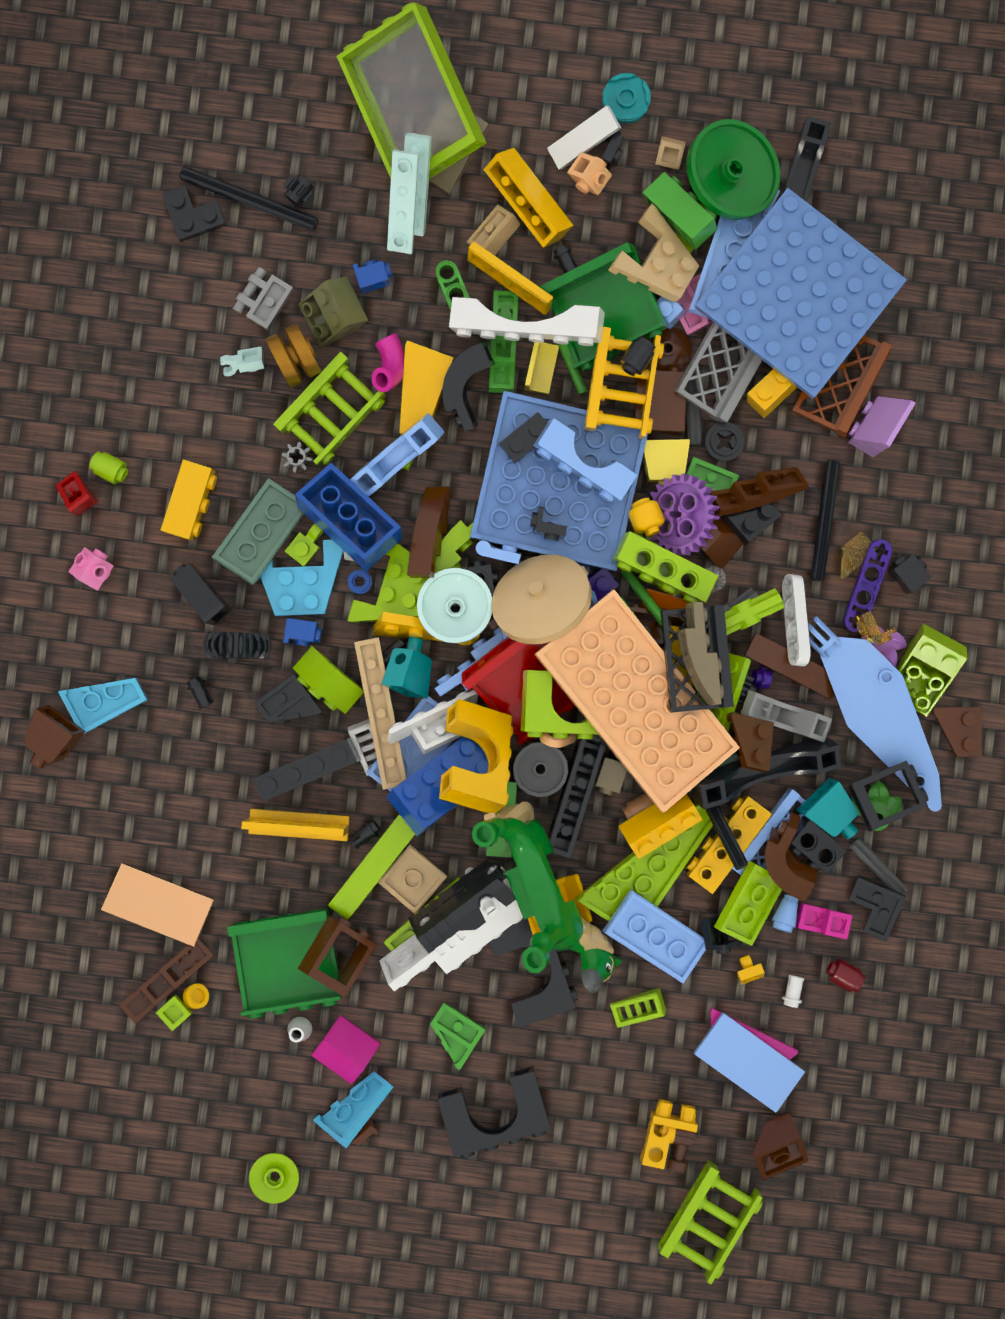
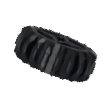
M208 632L205 634L203 649L204 655L208 658L266 659L270 657L271 643L270 636L263 633Z

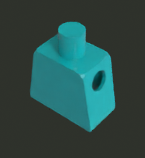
M409 637L406 649H393L382 685L406 697L428 698L432 660L421 653L422 639Z
M831 777L796 809L801 815L810 819L832 837H836L841 832L846 839H850L858 831L852 823L858 816V811L840 782Z

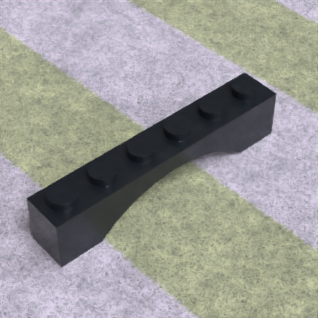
M807 116L802 125L784 192L789 188L807 202L832 122Z
M826 736L824 742L810 739L771 751L770 769L768 772L742 768L740 761L717 767L691 789L692 799L705 810L727 803L741 791L764 781L792 775L822 774L841 768L839 745Z

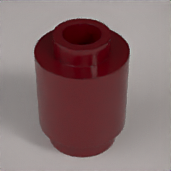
M840 958L836 961L832 960L826 969L828 980L848 992L853 991L857 993L865 981V975L861 973L860 969Z

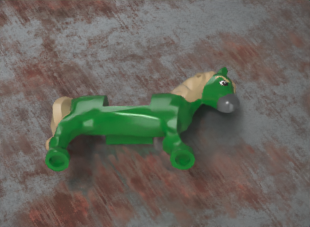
M521 802L503 807L497 815L493 812L485 814V821L478 822L473 827L472 838L480 847L492 846L498 841V837L504 838L509 842V847L517 867L506 871L505 874L523 918L527 919L535 916L541 931L532 936L530 947L523 952L522 962L525 969L531 973H540L549 964V954L552 948L560 951L571 949L581 955L583 985L591 993L598 991L602 983L611 977L615 966L620 965L622 961L619 957L613 955L614 949L608 936L580 915L574 899L566 903L564 902L546 857L553 853L554 850L546 830L537 819L534 820L532 805L529 802Z

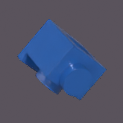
M371 260L364 263V267L360 268L358 264L353 265L362 294L390 286L388 278L392 277L388 262L383 263V261Z
M287 618L283 643L291 644L292 639L295 640V645L309 646L310 642L320 643L322 628H318L319 623Z

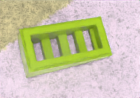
M660 988L610 1003L617 1028L663 1017L667 1011ZM651 999H654L656 1005V1009L654 1010L652 1008V1004L650 1001ZM643 1001L647 1010L644 1013L640 1004ZM631 1004L635 1006L637 1012L635 1016L633 1015ZM620 1007H625L628 1018H623Z

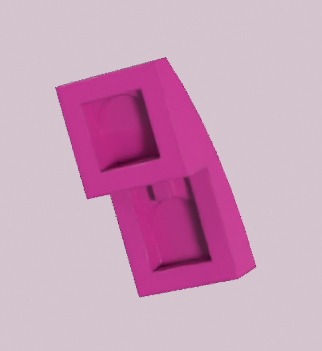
M800 902L796 927L828 936L848 939L853 915Z

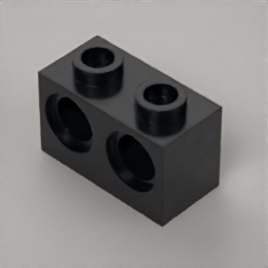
M804 816L800 818L798 830L789 845L790 850L798 857L803 854L808 859L807 865L818 869V871L821 869L827 874L846 852L842 846ZM808 833V841L805 844H801V837ZM826 849V856L819 860L820 851Z

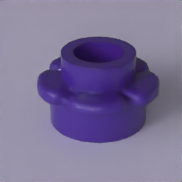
M763 665L752 672V677L754 678L752 683L757 685L756 689H767L772 681V671L766 669Z

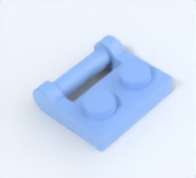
M481 540L476 545V551L481 556L515 564L520 563L522 552H518L516 547L502 545V548L496 547L484 540Z

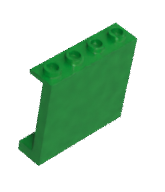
M628 242L539 286L553 296L552 308L556 316L564 313L574 305L600 307L605 313L603 327L611 328L610 335L614 336V339L633 341L641 336L645 339L653 340L656 335H663L662 331L668 328L655 294L648 290L649 286L638 281L634 284L627 280V276L621 273L615 275L608 270L621 251H624L642 266L635 246ZM569 341L567 345L575 362L572 368L582 369V372L592 369L597 343H593V346H582L578 344V341ZM612 349V351H608L606 360L609 361L617 357V352L621 350Z
M329 908L231 923L227 927L228 936L232 937L243 1010L241 1011V1016L248 1015L252 1019L264 1016V1012L273 1011V1014L276 1015L288 1012V1008L298 1007V1010H307L313 1008L312 1004L322 1003V1006L337 1004V1000H340L342 995L297 969L330 916ZM333 943L318 970L337 980L339 978V970Z

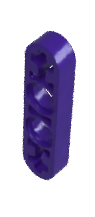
M873 540L866 550L843 616V625L851 632L862 631L869 620L892 554L891 545L885 540ZM880 544H883L882 548L886 550L885 554H880L877 560L882 562V565L869 563L870 558L875 560L877 556L874 547H879ZM869 567H874L878 571V576L874 581H868L865 578V571ZM865 590L869 593L870 598L866 604L862 605L857 602L856 598L860 591ZM853 605L866 609L865 613L859 611L858 619L861 620L860 625L855 624L854 628H852V623L849 622V618L855 617L857 610L852 609Z

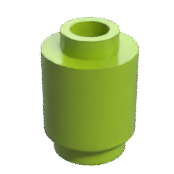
M97 451L89 464V469L93 470L95 475L114 485L118 482H123L128 475L127 463L106 452L101 453Z

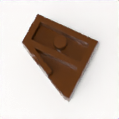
M939 707L931 710L941 726L944 737L949 741V746L955 757L982 756L981 707Z
M733 712L728 713L727 720L732 722L736 735L733 737V740L740 747L738 750L742 768L768 772L770 769L774 722Z

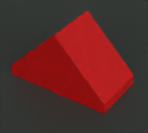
M76 471L56 484L67 509L73 514L80 516L99 502Z

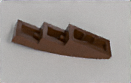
M794 467L758 472L754 479L733 482L730 489L711 491L709 495L717 496L713 505L720 508L714 512L717 516H723L761 507L807 489L809 485L799 469Z
M449 486L426 487L410 548L407 576L410 578H434L436 556H440L442 535H446L451 490Z
M757 633L754 634L744 654L745 657L764 665L766 668L819 695L831 699L834 690L825 668L810 660L804 667L791 665L788 659L787 648Z
M198 938L195 947L187 945L119 1006L136 1024L214 955Z

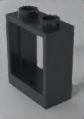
M907 760L848 786L869 832L928 807L927 801L929 799L923 787L919 788L916 778H918L917 772L912 764H908ZM901 770L916 801V805L879 820L864 786Z

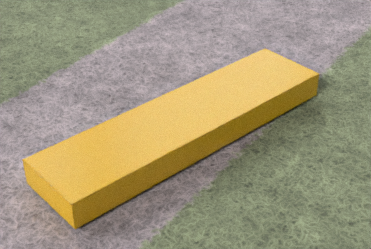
M474 241L468 247L467 257L471 264L542 314L546 315L551 310L553 296Z

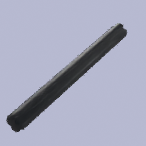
M183 166L180 171L179 177L182 181L308 230L315 231L319 220L315 216L192 168Z

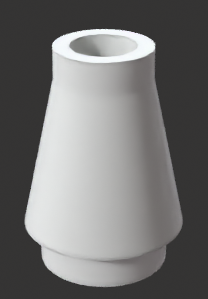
M296 1017L289 1022L287 1030L290 1040L301 1042L310 1037L312 1025L308 1019ZM299 1030L301 1034L297 1035L294 1031Z

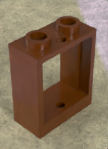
M329 916L297 969L346 997L376 944L369 940L371 935L358 928L355 932L350 929L352 923L342 917L335 920ZM340 931L360 943L339 978L335 980L318 970Z

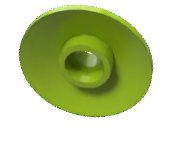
M268 1153L258 1158L253 1164L249 1174V1184L253 1193L260 1200L271 1204L281 1203L288 1200L295 1193L299 1184V1172L295 1163L286 1155ZM278 1172L280 1178L273 1179L271 1173Z

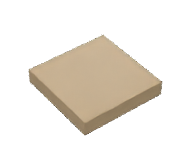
M410 844L378 883L416 914L448 876Z

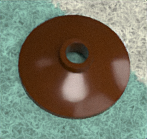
M667 328L662 331L663 335H661L660 343L664 344V346L670 345L672 351L666 353L663 350L662 359L658 358L656 371H666V368L670 367L681 368L682 370L688 364L691 357L690 341L684 332L678 328Z

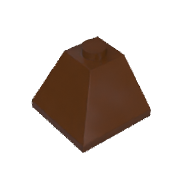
M719 516L720 519L713 520V524L718 528L710 530L713 539L705 538L707 546H699V553L721 570L744 543Z
M789 1113L777 1115L766 1122L753 1151V1156L763 1180L808 1161L802 1139Z

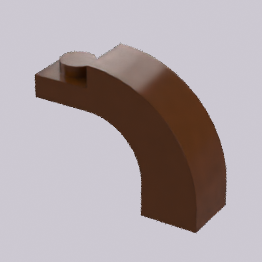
M791 812L788 820H782L778 829L772 827L765 850V863L771 878L783 891L805 902L815 885L818 869L799 861L790 850L789 845L798 830L801 817Z

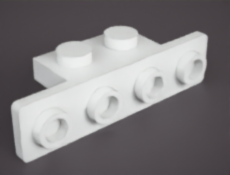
M474 690L470 692L464 691L449 702H440L430 711L419 712L412 719L404 723L398 722L394 724L388 731V742L393 744L412 735L423 754H426L462 737L445 731L447 709L458 699L476 704L478 694Z

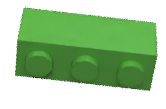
M663 172L642 192L645 201L649 206L651 204L655 205L666 222L696 250L717 230L716 215L707 207L704 209L699 204V199L691 191L687 193L683 190L682 183L675 176L671 178Z

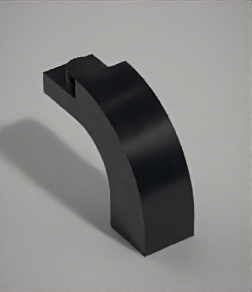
M486 341L466 349L457 356L448 368L444 378L442 394L445 410L448 412L456 409V421L460 428H464L465 432L478 426L467 398L468 384L476 373L495 365Z

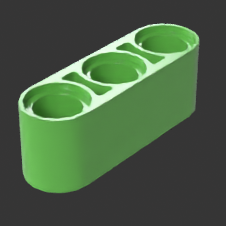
M448 260L440 262L436 267L437 282L451 313V294L459 292L463 295V298L470 297L455 263ZM444 270H451L454 273L450 279H443L440 275Z

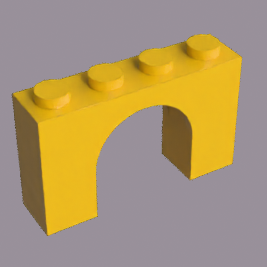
M458 699L447 709L445 731L469 738L479 744L486 754L488 770L486 774H479L452 766L441 775L439 799L486 813H497L506 806L509 798L507 793V783L510 778L508 766L512 754L510 748V738L513 734L511 715Z

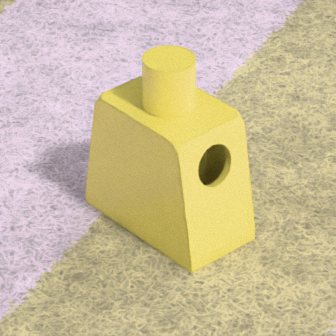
M690 439L646 440L642 458L647 483L664 485V478L672 479L673 474L680 476L685 474Z

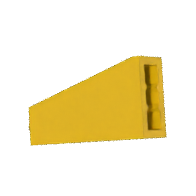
M410 341L406 342L400 435L427 413L434 419L442 397L444 378L448 368L454 361V357Z

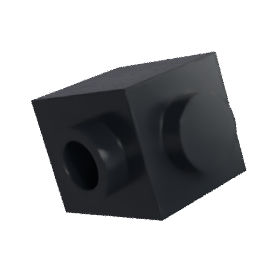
M904 554L892 562L894 567L888 571L906 594L913 593L932 578L925 569L927 568L925 562L919 556L915 557L914 554L907 557Z

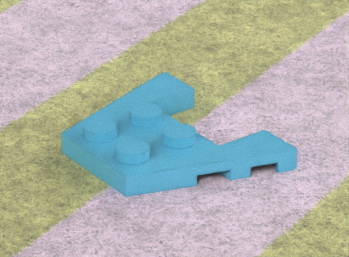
M323 540V566L273 568V560L261 575V580L275 616L326 614L344 551L333 540Z

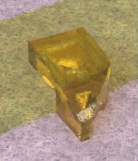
M862 531L857 533L841 548L840 577L842 579L846 578L860 566L871 543Z

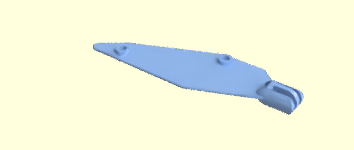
M815 616L813 620L829 636L825 638L809 622L808 630L821 642L818 645L809 636L810 645L821 656L847 726L889 768L906 760L909 765L912 764L918 777L923 778V781L918 785L919 788L923 787L929 799L927 801L928 807L934 812L939 811L942 807L939 773L902 674L867 639L837 637ZM900 770L895 772V774L908 786L902 774V771Z

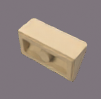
M497 204L467 240V244L471 245L474 241L495 256L516 231L520 223L513 213Z

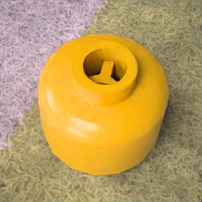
M643 498L634 502L631 505L632 509H630L628 517L635 533L645 534L646 537L659 533V527L665 521L659 503L650 500V498Z

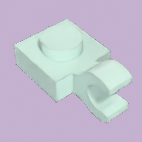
M262 346L238 350V355H224L220 357L221 365H230V367H224V376H232L238 369L240 373L264 369Z

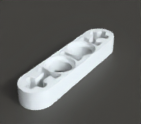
M787 574L782 582V596L788 659L791 665L804 667L810 660L804 581L800 575Z

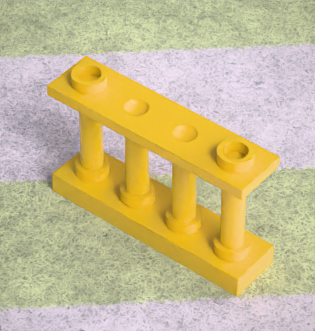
M603 327L601 343L596 345L584 430L594 432L596 425L601 426L602 423L639 429L638 439H644L646 433H651L653 419L649 418L657 360L658 358L662 359L664 344L660 343L661 336L656 335L652 342L656 348L653 351L654 356L649 362V369H645L641 375L635 374V376H631L622 370L623 365L610 364L611 361L606 360L607 352L612 351V349L627 351L632 341L614 339V336L610 335L611 328ZM609 374L647 379L645 394L607 389V386L603 385V378ZM611 399L643 404L641 419L604 414L603 411L599 410L600 400Z

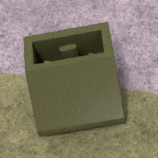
M347 276L325 280L298 304L319 348L355 332L368 321Z

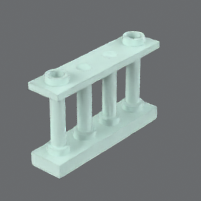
M407 132L405 134L404 151H392L387 250L412 254L414 235L424 236L432 136Z

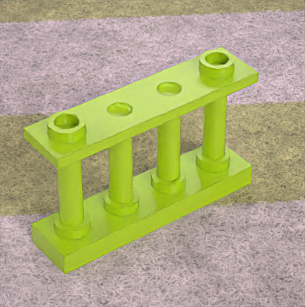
M341 351L273 424L283 435L287 431L289 433L292 432L317 455L313 462L319 468L322 465L327 466L335 457L333 453L373 410L375 412L378 411L385 403V392L378 391L374 394L349 371L348 365L350 362ZM337 377L339 379L343 378L368 401L359 412L332 389L331 383ZM320 395L326 396L351 419L342 431L315 407L316 403L314 401ZM303 413L313 417L334 437L325 449L298 425V419Z
M708 1160L657 1246L659 1253L666 1258H669L672 1252H678L706 1269L704 1273L706 1281L712 1284L715 1278L718 1279L722 1275L724 1262L753 1213L757 1214L761 1209L763 1201L759 1190L754 1188L751 1195L748 1196L720 1179L717 1165ZM710 1187L712 1189L715 1187L744 1204L738 1217L733 1216L707 1200L706 1194ZM697 1209H704L732 1226L725 1239L694 1221L693 1216ZM690 1230L719 1248L712 1261L681 1243L680 1238L684 1231L688 1232Z

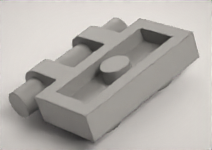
M258 267L254 275L251 274L247 279L249 283L242 293L239 292L237 295V302L232 309L241 314L245 306L249 307L250 310L246 317L268 331L294 288L274 275H271L267 282L263 281L262 279L267 272ZM260 288L262 291L256 301L250 299L255 290Z

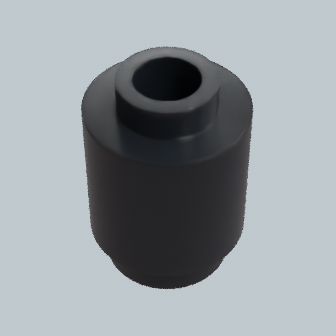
M641 336L637 340H633L620 360L623 365L622 370L631 376H635V374L641 375L654 356L655 345Z

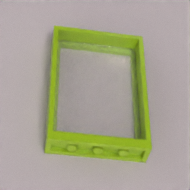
M414 2L405 5L396 16L383 20L382 25L377 29L364 33L363 38L358 42L344 47L343 52L336 57L390 178L392 151H404L405 134L409 132L432 136L429 179L487 143L427 8Z

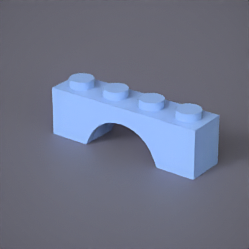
M427 413L358 470L350 480L369 497L408 462L433 445L443 435V429Z
M555 418L549 420L533 445L538 449L537 453L547 460L552 458L558 462L557 467L565 473L571 474L573 472L580 477L578 481L590 489L593 486L601 491L599 495L608 502L612 503L613 500L615 502L621 501L637 477V474L618 461L611 462L603 468H593L586 465L575 452V432Z

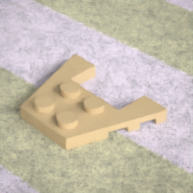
M651 204L638 222L657 238L644 263L640 266L624 251H621L608 270L615 275L621 273L627 276L628 281L634 284L638 281L649 286V291L670 301L677 302L686 290L699 265L655 205Z

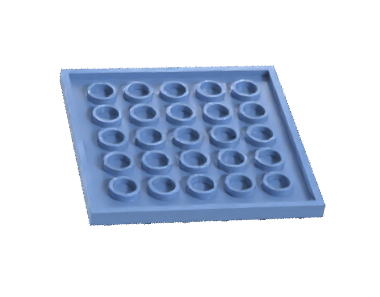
M787 188L694 308L814 399L907 279Z
M504 391L470 538L512 546L520 550L542 555H560L570 558L576 563L616 572L618 563L612 561V558L623 534L626 532L629 519L628 513L631 509L648 433H646L644 439H638L639 429L602 423L601 426L596 425L594 432L586 431L584 426L587 410ZM539 412L547 423L555 418L575 432V452L586 465L593 468H603L611 462L618 461L637 474V477L623 499L616 502L613 500L611 503L603 499L599 495L601 491L592 486L590 489L578 481L580 477L573 472L567 474L557 467L559 463L552 458L547 460L537 453L538 449L536 447L514 464L499 446V443ZM539 506L544 507L542 522L567 526L566 536L559 538L558 542L545 540L544 535L534 534L535 527H530L532 512H537Z

